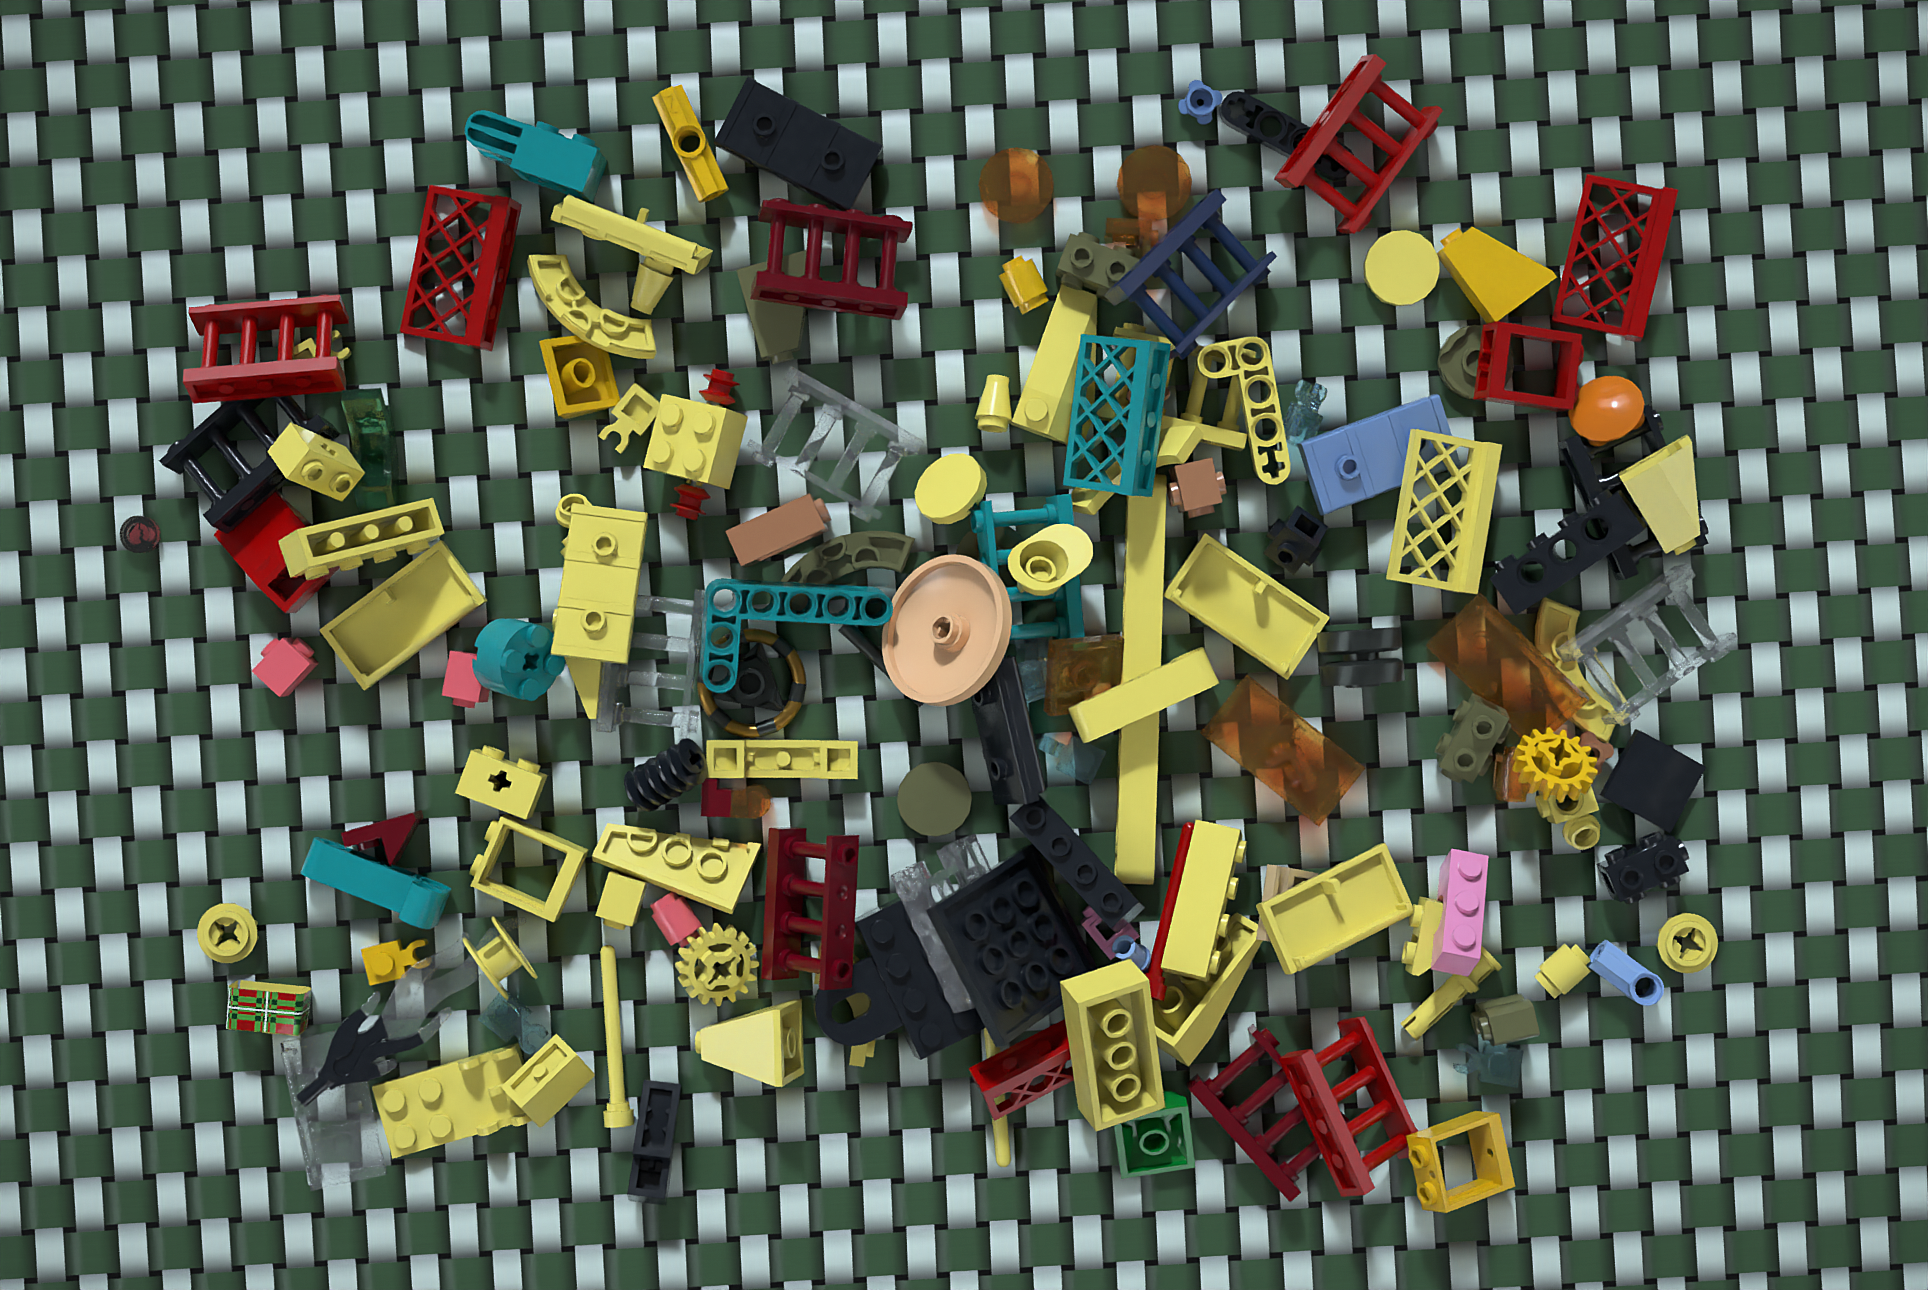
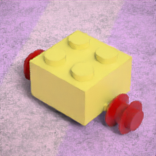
M712 369L711 375L703 374V377L709 381L707 389L699 390V393L704 400L712 403L707 402L705 404L666 394L661 396L643 467L687 479L686 483L691 484H682L674 487V490L680 494V498L677 503H672L670 506L677 508L675 513L677 516L697 521L699 514H707L700 507L702 501L711 499V496L705 489L698 488V486L702 487L703 483L730 489L748 419L746 415L720 406H727L736 401L729 395L731 387L740 386V383L733 381L735 374L718 369Z

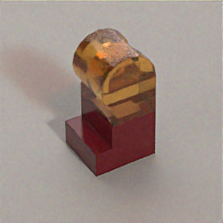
M706 778L702 783L701 816L759 818L765 815L772 807V793L764 785L751 784L745 789L721 788L720 778Z

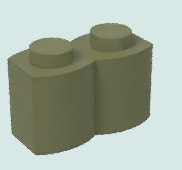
M1520 993L1476 1003L1474 1006L1476 1012L1470 1013L1475 1034H1481L1483 1041L1489 1040L1492 1046L1540 1035L1534 1006L1529 999H1524Z

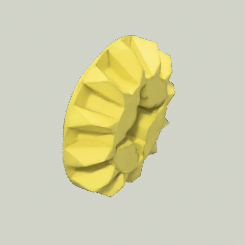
M236 903L218 904L206 911L199 921L197 928L199 945L203 952L214 961L220 963L238 962L253 952V948L259 939L257 935L258 922L254 920L249 909L236 905ZM238 922L237 928L234 931L237 941L231 938L219 944L224 934L220 925L223 924L227 927Z
M1682 913L1670 917L1664 926L1658 930L1659 936L1656 947L1659 950L1661 960L1677 972L1695 973L1701 971L1712 962L1716 955L1718 939L1715 929L1705 918L1699 915ZM1690 932L1692 933L1691 940L1700 949L1686 948L1684 953L1680 952L1682 946L1673 938L1674 936L1686 937Z

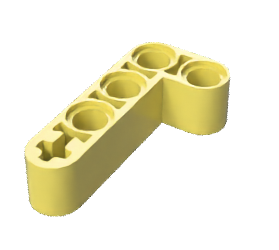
M1243 337L1202 347L1196 356V366L1203 376L1208 378L1237 376L1253 469L1256 476L1268 484L1283 482L1290 473L1291 464L1268 344L1258 337ZM1248 343H1255L1261 349V358L1253 365L1246 364L1241 357V351ZM1211 350L1219 351L1224 358L1223 367L1217 372L1208 371L1203 364L1205 354ZM1257 380L1263 381L1268 387L1267 398L1261 402H1253L1248 395L1249 386ZM1264 418L1271 419L1275 425L1273 436L1267 440L1259 439L1255 433L1256 424ZM1279 443V450L1271 449L1273 459L1281 462L1282 465L1281 468L1276 469V476L1271 477L1269 472L1262 471V466L1268 464V456L1266 451L1258 453V446L1270 447Z
M1200 647L1171 660V662L1073 705L1068 708V711L1082 742L1087 743L1219 684V681L1204 648Z

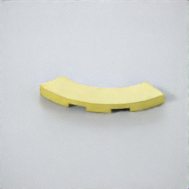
M529 255L527 264L536 291L548 310L569 331L593 346L610 353L639 359L655 358L656 347L651 319L631 318L607 308L601 309L585 296L586 292L575 279L570 269L567 255Z
M1188 425L1160 430L1156 468L1168 464H1184L1203 438L1204 434L1197 426ZM1116 461L1105 472L1113 484L1120 485L1122 468ZM1099 477L1095 480V482H1101ZM1076 487L1071 493L1073 512L1095 515L1114 492Z
M1543 597L1537 614L1534 640L1536 660L1542 681L1553 702L1570 722L1583 732H1593L1597 740L1608 743L1622 709L1602 698L1591 687L1589 682L1585 680L1576 660L1575 630L1580 611Z

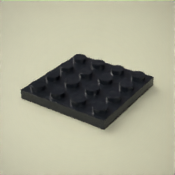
M1033 844L1024 846L926 909L942 944L996 1047L1008 1044L1063 1004L1060 981L1098 969L1038 850Z

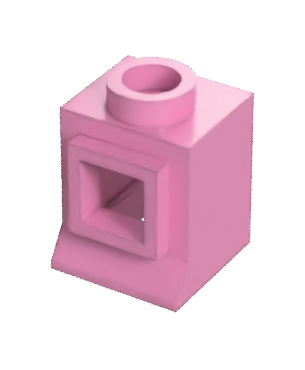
M1090 905L1082 911L1085 917L1080 921L1081 925L1110 960L1115 957L1116 953L1112 951V946L1118 937L1128 935L1134 941L1140 937L1134 927L1128 923L1119 933L1113 934L1106 940L1095 927L1102 921V918Z

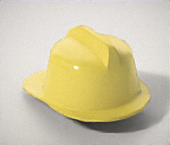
M1054 524L1016 545L1009 554L1008 569L1012 577L1017 581V589L1020 593L1026 591L1035 596L1050 595L1063 584L1081 574L1089 566L1093 557V544L1088 535L1080 528L1069 524Z

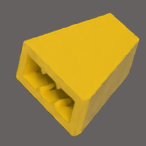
M1458 227L1440 241L1444 248L1437 252L1441 263L1486 324L1499 321L1557 278L1552 270L1474 227H1471L1464 233Z

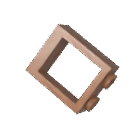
M809 493L725 532L742 567H749L829 531L826 523L832 519L823 499L815 500Z

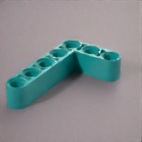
M715 579L706 587L704 594L699 663L700 676L706 687L715 693H725L735 685L738 671L741 619L880 626L888 622L892 617L893 603L884 592L875 587ZM722 589L732 591L733 598L729 605L719 607L714 604L713 599L718 591ZM761 591L770 593V603L765 608L756 609L752 607V599L756 593ZM800 593L808 596V603L804 609L800 611L790 609V600L793 596ZM834 596H844V608L838 613L828 612L827 605L829 600ZM872 598H881V610L875 615L866 614V603ZM719 627H725L730 630V637L723 644H715L711 641L713 631ZM715 665H724L728 669L726 677L721 681H712L708 678L710 669Z

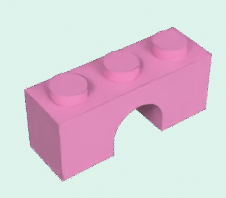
M1451 848L1440 867L1437 901L1443 902V911L1439 927L1434 934L1431 970L1468 977L1480 960L1488 855Z

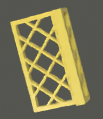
M1419 429L1410 430L1386 576L1387 580L1478 595L1502 450L1501 444L1479 442ZM1421 439L1431 441L1438 453L1426 464L1419 455ZM1442 443L1449 444V446L1444 448ZM1458 447L1469 448L1467 463L1458 470L1449 454ZM1443 461L1451 477L1438 486L1429 470ZM1423 476L1432 492L1418 501L1413 493L1414 482ZM1456 482L1462 494L1460 502L1452 508L1443 492ZM1437 498L1445 514L1432 523L1423 508ZM1417 513L1426 529L1412 539L1407 531L1408 519ZM1450 520L1456 530L1454 539L1446 545L1437 529ZM1430 535L1439 551L1426 561L1417 545ZM1411 551L1419 567L1409 575L1400 574L1402 557ZM1443 557L1449 565L1447 582L1439 581L1430 568ZM1424 573L1427 578H1422L1419 576Z

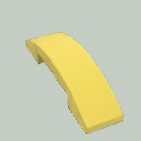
M789 739L707 740V778L858 779V741Z

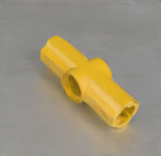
M682 84L660 91L652 97V100L698 202L710 201L721 196L729 188ZM690 135L699 137L700 146L697 150L690 153L681 150V143L684 138Z

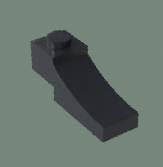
M644 1080L632 1151L633 1160L627 1192L629 1201L658 1205L667 1204L682 1091L681 1084Z

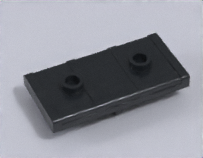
M749 76L714 140V146L843 212L852 209L883 150V145L876 141L873 142L842 126L835 120L828 119L799 104V102L792 98L789 99L758 83Z
M1005 654L992 678L983 688L971 696L973 714H975L983 749L982 753L992 787L994 805L1028 804L1039 801L1038 793L1041 794L1047 789L1016 656L1008 655L1006 658Z

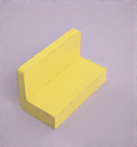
M555 1034L501 1088L538 1127H543L595 1074Z

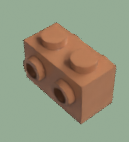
M1212 458L1177 465L1169 469L1172 483L1167 485V495L1170 506H1177L1178 513L1188 511L1189 518L1215 512L1213 505L1222 503L1221 495L1227 494L1222 472H1215Z

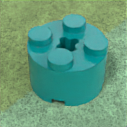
M501 618L490 622L478 635L474 647H478L477 660L472 659V668L476 679L484 688L511 697L534 701L544 694L554 683L556 677L563 672L565 659L563 656L551 655L554 634L548 628L518 619Z

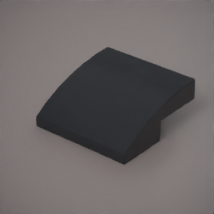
M1635 729L1600 795L1660 829L1671 833L1706 767L1663 742Z

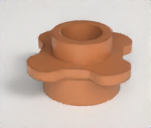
M1587 731L1581 734L1578 745L1580 747L1590 746L1591 750L1594 751L1593 757L1597 758L1595 769L1598 770L1597 775L1602 772L1601 766L1605 760L1611 758L1614 754L1613 746L1610 743H1602L1597 740L1593 732Z

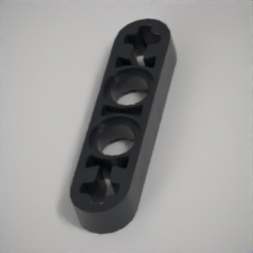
M1240 91L1228 94L1222 101L1219 110L1220 118L1228 127L1287 158L1295 150L1293 147L1294 139L1299 135H1305L1310 129L1306 124ZM1237 101H1241L1244 103L1242 109L1244 112L1252 116L1256 108L1261 113L1255 119L1251 129L1246 126L1250 119L1244 115H1239L1237 119L1230 116L1232 110L1227 105H1235ZM1268 117L1275 118L1281 125L1280 134L1272 138L1263 135L1260 130V123L1263 119ZM1338 142V143H1339L1340 145H1342L1345 149H1347L1351 154H1353V152H1352L1351 149H1349V148H1348L1347 146H1345L1344 144ZM1321 157L1319 164L1315 163L1313 165L1316 168L1315 173L1333 181L1342 180L1350 173L1347 169L1341 167L1336 172L1330 169L1332 163L1324 157Z

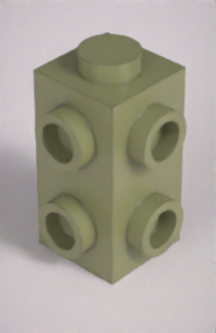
M1079 232L1077 236L1070 233L1055 276L1060 277V282L1067 287L1081 290L1084 286L1097 291L1096 296L1110 302L1104 294L1140 259L1135 258V253L1128 248L1115 245L1111 249L1099 244L1100 240L1091 234Z
M1472 693L1468 702L1465 700L1460 702L1453 716V720L1456 721L1450 734L1443 733L1434 751L1438 754L1436 757L1439 767L1442 768L1441 773L1444 776L1458 783H1461L1462 779L1473 784L1477 775L1483 776L1487 772L1493 758L1489 755L1496 742L1501 744L1505 740L1511 728V724L1508 723L1510 718L1506 709Z

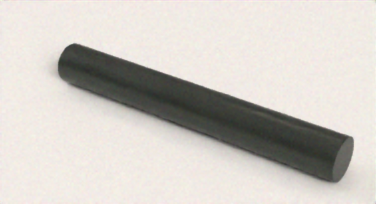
M843 624L838 631L890 679L884 664L882 651L855 625ZM911 699L919 707H921L924 704L922 702Z

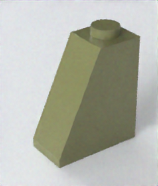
M806 250L783 256L782 271L785 275L796 277L804 275ZM766 261L736 271L763 361L771 359L772 365L794 359L792 353L800 351L806 307L750 299L751 285L756 272H763L767 269Z

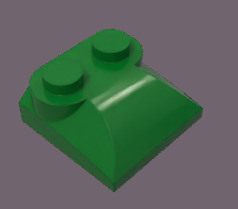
M1165 1091L1163 1092L1165 1108L1114 1125L1121 1179L1196 1168L1186 1097L1176 1092Z

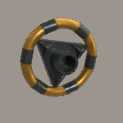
M740 629L739 646L748 642H756V644L738 664L735 685L725 693L713 692L712 694V691L704 684L698 671L696 681L698 696L708 717L722 730L740 737L761 738L778 732L796 716L804 702L807 686L806 673L795 648L781 636L763 629ZM730 633L725 634L715 644L725 643L729 639ZM763 644L770 646L785 659L791 670L793 682L789 701L785 707ZM715 666L709 671L708 678L710 680L713 678ZM714 699L779 711L780 713L774 718L755 724L741 723L733 720L718 707Z

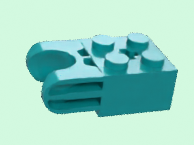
M486 110L476 111L468 118L465 125L466 138L484 157L510 166L523 180L566 195L570 194L593 204L607 164V160L600 152L601 148L595 146V141L578 134H574L572 139H569L558 133L559 129L550 124L537 121L535 127Z

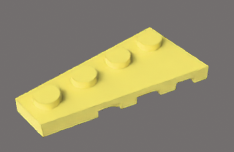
M607 823L593 852L592 860L726 913L733 914L760 853L761 844L748 842V844L729 842V839L715 837L713 840L691 837V834L676 832V835L658 833L655 829Z

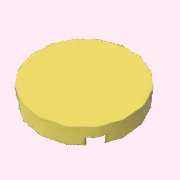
M1408 230L1392 231L1380 237L1367 251L1363 264L1364 280L1368 288L1371 289L1381 302L1393 306L1412 305L1425 298L1435 287L1440 273L1439 257L1433 245L1421 234Z
M964 453L949 454L939 458L924 471L918 480L915 490L916 505L925 517L936 524H952L962 520L971 513L969 509L975 503L979 505L983 499L987 487L986 473L973 457Z

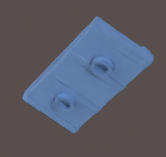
M1433 394L1297 443L1319 514L1326 515L1335 510L1401 487L1410 430L1419 429L1452 436L1440 396ZM1421 439L1419 455L1426 464L1438 453L1431 441ZM1442 443L1444 448L1449 446V444ZM1454 450L1449 456L1455 466L1458 467L1461 463L1457 450ZM1441 461L1429 471L1434 475L1448 469L1444 462Z

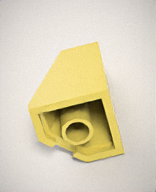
M1686 434L1619 472V477L1666 554L1672 550L1676 555L1687 551L1697 544L1694 538L1700 535L1692 441Z

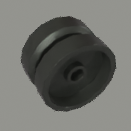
M1401 627L1317 633L1318 652L1323 655H1343V661L1326 662L1319 667L1321 686L1362 688L1381 686V683L1405 680L1404 661L1399 658H1379V652L1395 651L1402 647Z

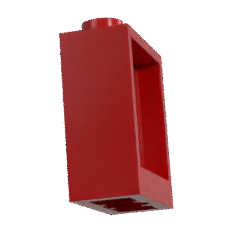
M1499 321L1483 324L1474 399L1550 411L1573 410L1574 403L1579 396V384L1577 382L1578 366H1580L1584 357V348L1581 344L1582 334ZM1511 336L1560 344L1553 397L1504 390Z

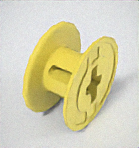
M493 916L491 919L500 933L499 936L478 951L465 937L462 938V941L504 999L508 1000V994L500 983L501 980L522 965L533 978L537 979L538 976L510 935Z

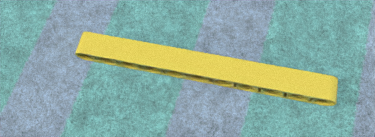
M1155 474L1152 497L1126 495L1120 684L1161 666L1166 475ZM1160 711L1119 728L1115 875L1123 884L1153 885Z

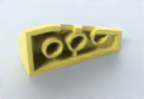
M1061 284L1011 425L1068 445L1081 334L1096 335V295ZM1092 343L1091 361L1095 367L1096 343ZM1095 381L1087 387L1086 398L1091 405L1095 403ZM1090 419L1082 426L1081 435L1084 439H1086L1092 422Z
M1235 913L1230 917L1227 934L1225 937L1219 936L1216 951L1221 952L1217 974L1210 973L1208 982L1163 972L1162 977L1166 978L1164 985L1168 986L1164 1002L1152 1000L1157 1046L1188 1067L1214 1034L1263 941L1256 939L1258 924L1239 913Z

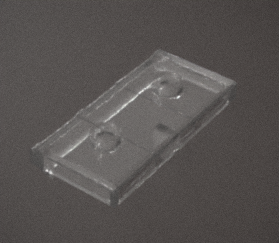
M336 1030L280 1043L304 1166L311 1191L387 1174L368 1081L344 1084L333 1090L328 1088L306 1107L296 1097L299 1092L318 1077V1071L323 1067Z

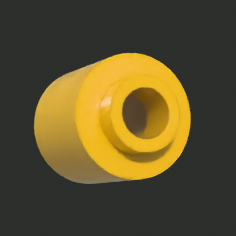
M1021 255L1002 265L1005 272L1000 274L999 278L1014 308L1019 307L1022 315L1049 301L1045 294L1048 289L1032 259L1025 261Z

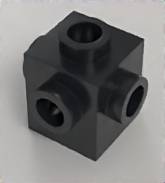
M1297 505L1285 521L1278 518L1266 534V537L1271 541L1263 554L1294 575L1303 564L1310 567L1322 550L1318 545L1328 526Z

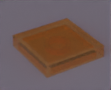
M1119 634L1049 640L1044 711L1049 716L1070 714L1068 708L1120 685L1124 638Z

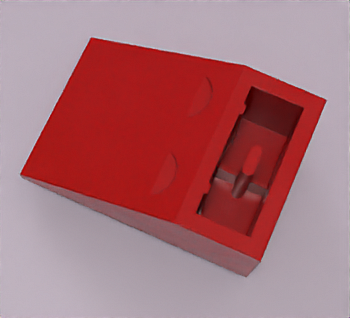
M278 491L271 495L230 533L226 534L217 530L214 534L215 538L257 587L285 613H297L340 568L339 566L328 568L329 574L311 580H306L305 574L290 578L278 541L297 529L313 525Z

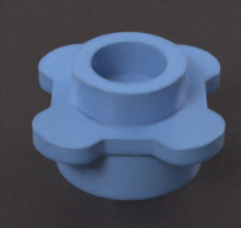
M1194 80L1188 86L1189 92L1185 99L1179 101L1178 109L1181 114H1190L1197 118L1199 124L1206 125L1212 120L1214 108L1222 103V94L1218 90L1213 91L1210 87L1203 85L1202 81ZM1198 99H1202L1204 101V104L1202 106H1199L1197 104Z

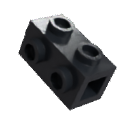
M1660 831L1641 837L1639 839L1640 845L1629 850H1626V847H1620L1604 855L1606 860L1596 865L1611 898L1619 902L1625 901V904H1631L1647 896L1646 890L1658 885L1660 889L1680 882V875L1689 872L1685 862L1689 860V854L1680 839L1676 840L1674 836L1667 834L1661 835Z

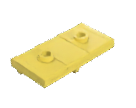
M569 194L564 198L563 202L554 206L551 220L579 229L583 235L589 238L610 241L648 258L651 257L659 265L669 268L677 267L692 275L697 274L709 264L713 250L702 247L697 243L689 242L646 225L650 210L645 208L640 209L635 221Z
M572 503L551 655L628 665L648 526V513Z
M1206 533L1202 535L1163 593L1166 599L1185 610L1286 680L1289 679L1316 639L1317 633L1321 632L1330 618Z
M440 540L319 631L362 689L366 691L426 645L448 631L468 614L486 603L487 599L444 541Z
M1386 843L1378 844L1372 847V849L1256 905L1286 975L1302 971L1413 914V906Z

